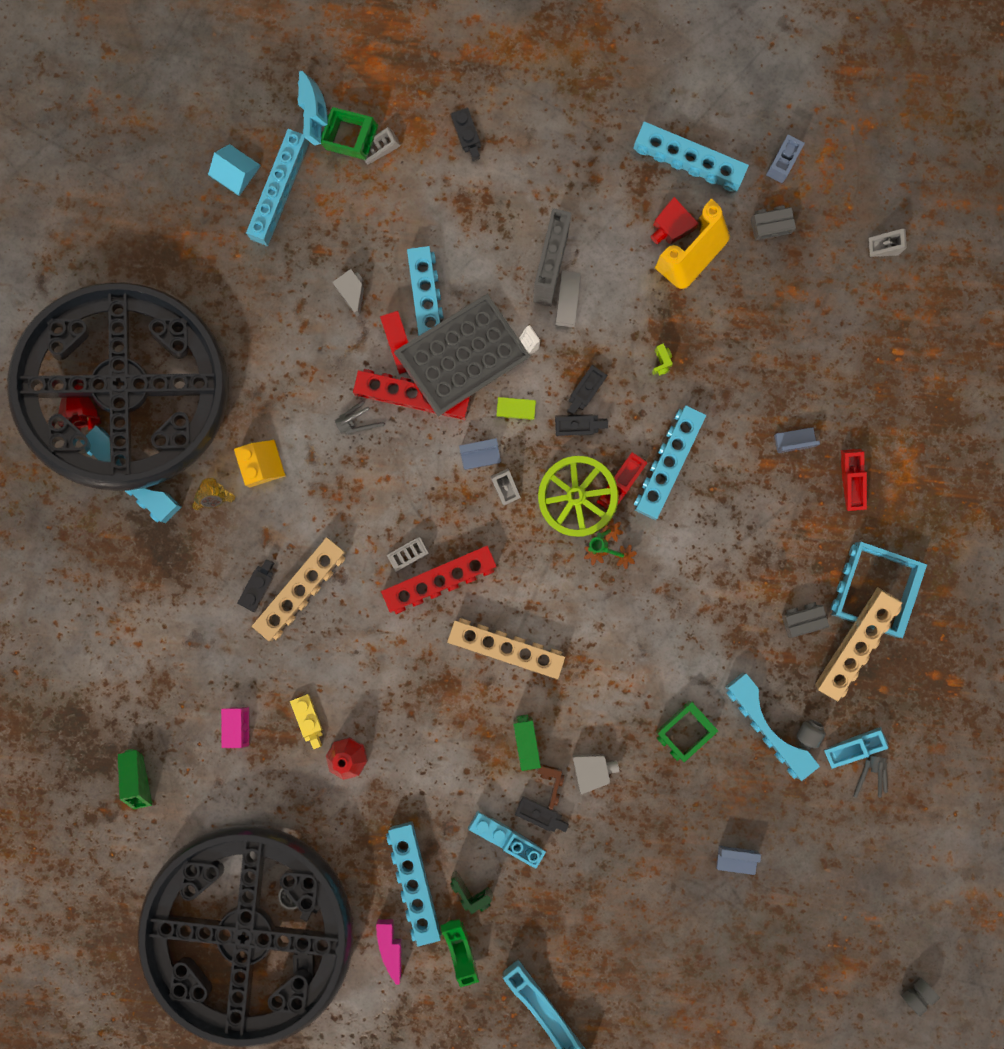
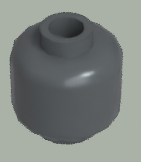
M812 719L804 721L796 735L800 741L799 745L807 750L819 748L826 735L823 729L824 726Z

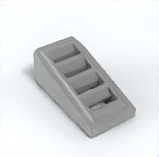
M386 127L375 135L370 148L372 155L369 156L368 154L367 159L364 160L367 165L401 146L393 130ZM381 141H382V142L384 143V145H385L383 148H382V146H381V144H380ZM373 145H376V147L378 148L377 152L375 151Z
M419 536L391 552L387 557L395 572L425 557L429 552ZM415 544L418 545L422 553H417L414 547ZM408 548H411L415 557L412 558L407 550ZM402 551H404L405 555L408 558V561L406 562L400 553ZM395 555L400 559L401 565L397 564L394 558Z

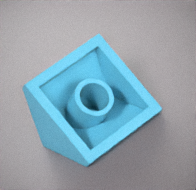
M229 144L214 152L208 175L240 196L260 168V164Z

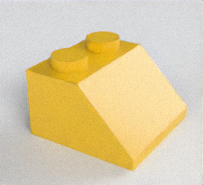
M275 440L255 442L234 449L245 486L253 487L286 476Z

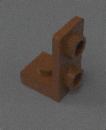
M540 764L541 768L537 769V774H541V778L551 780L552 777L555 778L548 805L549 809L553 810L554 805H558L560 794L557 793L558 786L562 787L565 775H562V770L559 768Z

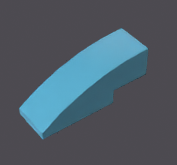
M880 727L842 741L824 751L833 769L867 758L870 754L886 750L889 745Z

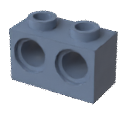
M787 135L766 176L783 184L805 143Z

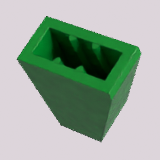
M134 749L118 754L119 799L133 810L152 806L143 755Z

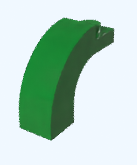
M460 920L448 921L446 924L441 925V931L451 953L456 980L460 988L478 983L477 968L464 924Z

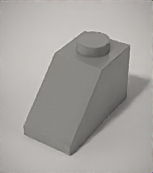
M350 269L333 281V284L354 314L359 316L364 293L362 285L364 280L358 272L354 274Z

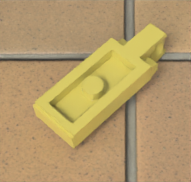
M307 694L290 701L305 741L310 740L313 749L321 747L322 743L319 736L323 735V729L310 695Z

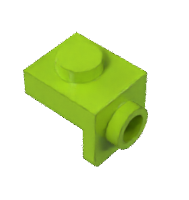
M663 343L654 350L661 365L652 370L653 375L657 373L659 376L666 374L673 365L670 359L672 354L668 347L665 348Z

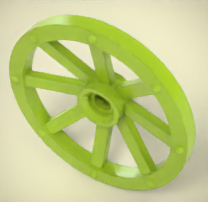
M571 456L556 462L545 473L538 492L539 507L547 523L558 532L574 537L592 535L603 529L613 518L619 499L617 483L610 470L599 461L586 456ZM577 463L594 466L593 471L579 487ZM567 465L571 466L572 487H569L555 476L560 469ZM601 471L607 479L610 488L586 491L585 489ZM552 480L560 486L567 494L546 498L550 481ZM576 492L579 493V499L574 498ZM611 494L610 505L606 513L587 500V497ZM569 501L556 521L552 517L547 504ZM574 505L580 530H573L562 526ZM581 505H585L602 519L595 525L586 528Z

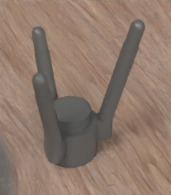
M364 400L335 420L341 433L347 432V434L384 426L385 423L380 422L352 428L355 425L353 419L370 410V407H366L350 416L351 413L365 403Z
M871 756L870 761L866 760L865 768L854 793V798L858 797L869 768H871V772L878 773V797H882V784L884 793L888 792L887 758Z

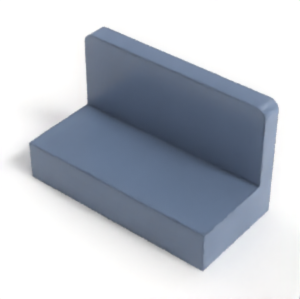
M814 428L774 435L777 453L813 448L820 445V441L815 439Z
M497 438L459 446L464 470L501 463Z
M719 846L716 868L721 871L755 875L757 862H761V854L755 850Z

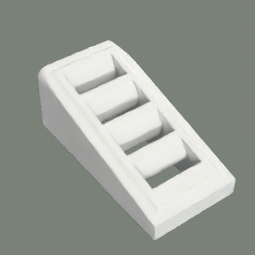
M529 325L524 329L519 340L531 355L539 349L540 339Z

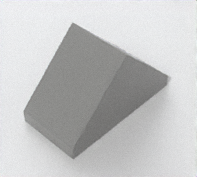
M904 228L869 237L871 257L898 256L907 248L906 230Z
M509 469L491 476V481L503 506L521 498Z

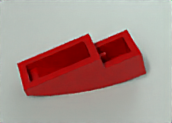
M395 311L380 316L400 375L407 371L394 352L407 344L408 339L399 312Z
M861 449L841 450L842 481L847 511L867 510V472L864 471V451Z
M631 452L614 476L619 493L618 504L647 465L646 461ZM611 494L601 495L597 503L608 510Z

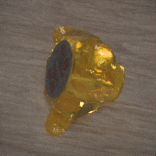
M206 478L202 480L196 492L192 507L195 510H199L201 507L209 509L221 506L225 501L233 502L235 496L228 493L221 484L217 483L216 479Z

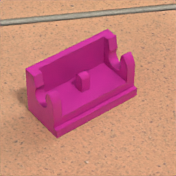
M249 707L221 709V748H244L249 746Z

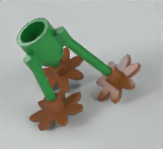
M612 518L609 524L600 530L597 537L592 538L589 547H584L588 552L584 559L591 558L592 566L596 563V560L604 563L602 556L608 555V553L620 558L617 566L623 564L624 568L627 569L629 563L635 564L634 559L631 557L637 555V552H631L632 545H628L626 549L620 546L621 553L608 548L607 541L611 537L617 542V534H623V531L618 529L621 522L614 524V519Z

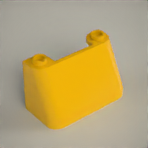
M710 199L704 206L702 215L698 219L702 227L699 232L700 235L685 251L675 245L669 246L660 255L655 266L658 272L679 289L687 288L729 241L730 234L722 209L713 199Z

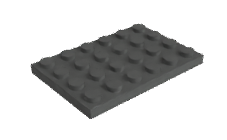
M488 294L394 352L438 417L530 357V354L526 351Z

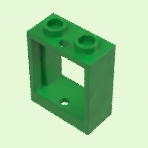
M332 107L331 112L327 116V125L324 131L321 132V144L328 151L366 160L379 125L373 117ZM341 121L362 126L354 148L333 143Z
M689 700L655 732L659 735L657 737L658 741L663 746L668 745L672 749L669 753L677 761L681 759L683 762H686L718 730L696 705ZM690 712L705 728L707 733L682 754L665 733Z
M528 715L517 716V720H513L521 771L541 768L532 717L528 718Z

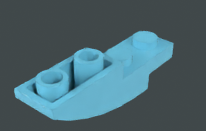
M299 71L298 105L304 109L303 137L316 146L321 144V127L327 125L326 105L318 85L305 72Z
M477 811L468 826L471 832L499 846L503 851L534 868L538 867L546 853L544 849L526 837Z

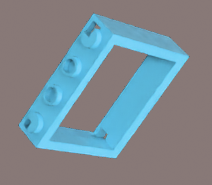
M855 542V545L853 544L849 551L851 556L849 563H846L843 569L845 574L843 581H840L837 587V592H839L837 599H834L831 605V610H833L831 615L854 623L858 617L842 612V608L861 552L864 551L912 568L901 599V611L895 617L892 629L889 628L885 632V634L896 638H903L927 564L864 542ZM870 625L868 628L874 629L875 626Z

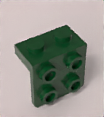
M454 871L452 873L450 885L455 893L460 894L462 898L460 902L466 911L469 910L473 914L479 909L482 912L491 906L493 892L490 887L485 888L472 897L458 872Z

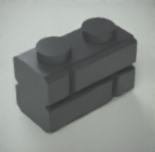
M784 205L775 207L773 211H767L766 209L758 210L751 218L755 240L792 234L796 229L792 208H785Z
M816 602L804 605L805 609L798 610L797 607L786 610L787 614L782 615L787 636L793 638L828 628L829 624L823 605H816Z

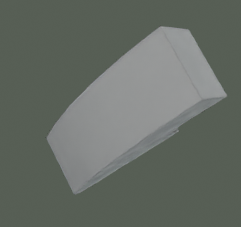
M562 271L556 325L575 327L581 273Z

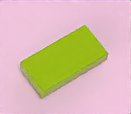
M498 397L496 417L534 420L536 400Z

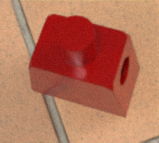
M674 197L655 219L653 226L656 231L650 237L657 245L663 239L671 245L693 232L699 223Z

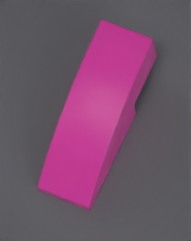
M378 919L376 930L379 951L390 977L396 985H400L401 939H394V919Z

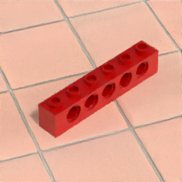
M358 370L353 389L355 396L436 414L416 384L411 382V379L401 377L399 380L387 373H382L381 376L374 374L375 371ZM374 381L380 382V387L376 390L371 389V384ZM393 385L399 387L398 392L395 394L389 393V389ZM412 389L418 391L417 396L414 398L407 396L408 392ZM470 397L442 415L466 420Z
M487 545L381 591L389 612L399 614L406 611L405 607L410 604L415 607L424 603V598L430 596L431 599L441 596V591L448 589L449 592L459 588V583L464 581L466 584L477 580L476 576L482 573L484 577L492 574L497 566ZM474 560L481 563V568L478 571L470 569V563ZM455 568H461L463 571V576L460 579H455L452 575ZM439 575L445 578V584L441 587L435 584V578ZM420 583L427 585L428 589L425 594H420L417 591ZM402 591H408L410 594V598L406 602L400 599Z

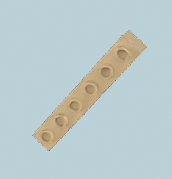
M326 537L251 627L268 641H273L274 639L277 641L284 633L282 629L286 624L289 626L296 619L294 615L297 611H302L308 605V598L311 595L315 596L321 589L319 585L324 580L328 581L335 566L339 567L346 558L344 556L346 552L330 538ZM324 556H329L330 564L324 567L321 560ZM313 570L318 573V578L315 581L309 579V573ZM300 585L305 587V594L303 596L297 594V588ZM287 600L293 603L290 611L284 608V603ZM274 615L280 617V623L277 626L272 623Z
M877 587L815 683L820 692L836 701H839L841 697L843 698L847 694L848 686L851 681H855L858 677L860 667L868 662L870 652L880 643L879 638L883 632H887L890 628V621L900 613L902 602L898 598ZM885 609L884 615H876L878 610ZM870 625H874V630L870 633H867L866 628ZM858 642H864V646L862 648H855V645ZM848 658L854 659L852 664H844ZM836 675H843L840 681H834Z
M462 618L459 621H454L447 643L555 679L559 678L565 656H562L561 651L552 648L551 651L543 649L544 646L533 642L532 645L525 643V639L516 636L514 639L507 637V633L496 630V633L488 631L489 627L480 624L474 627L470 625L471 621ZM467 630L475 632L476 638L473 641H468L465 638ZM486 636H491L494 639V645L486 647L483 644V639ZM509 642L512 644L513 649L510 653L502 651L501 646L503 643ZM524 648L529 649L531 652V656L528 659H522L519 655L520 651ZM545 654L549 657L548 664L540 665L538 663L540 655Z

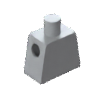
M604 754L572 755L580 794L609 784V774L620 772L617 760L606 762Z

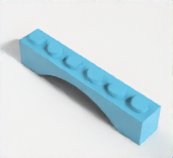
M96 425L86 435L91 444L87 454L90 456L94 455L100 461L111 462L110 435L103 428ZM118 459L116 461V465L122 466L120 460ZM146 488L125 491L130 496L134 495L138 499L136 503L143 509L147 508L151 512L149 514L150 517L157 523L159 521L166 523L181 508L165 492L152 491Z
M747 673L740 674L725 686L728 690L726 692L728 697L733 702L737 701L740 705L739 711L744 717L748 716L752 720L751 726L757 733L760 731L763 734L764 738L762 740L769 748H774L777 752L774 755L781 763L785 762L789 767L787 772L793 779L797 778L803 781L820 767L807 750L787 744L770 729L760 708L759 688Z
M519 960L503 971L504 981L532 1012L557 1049H585Z

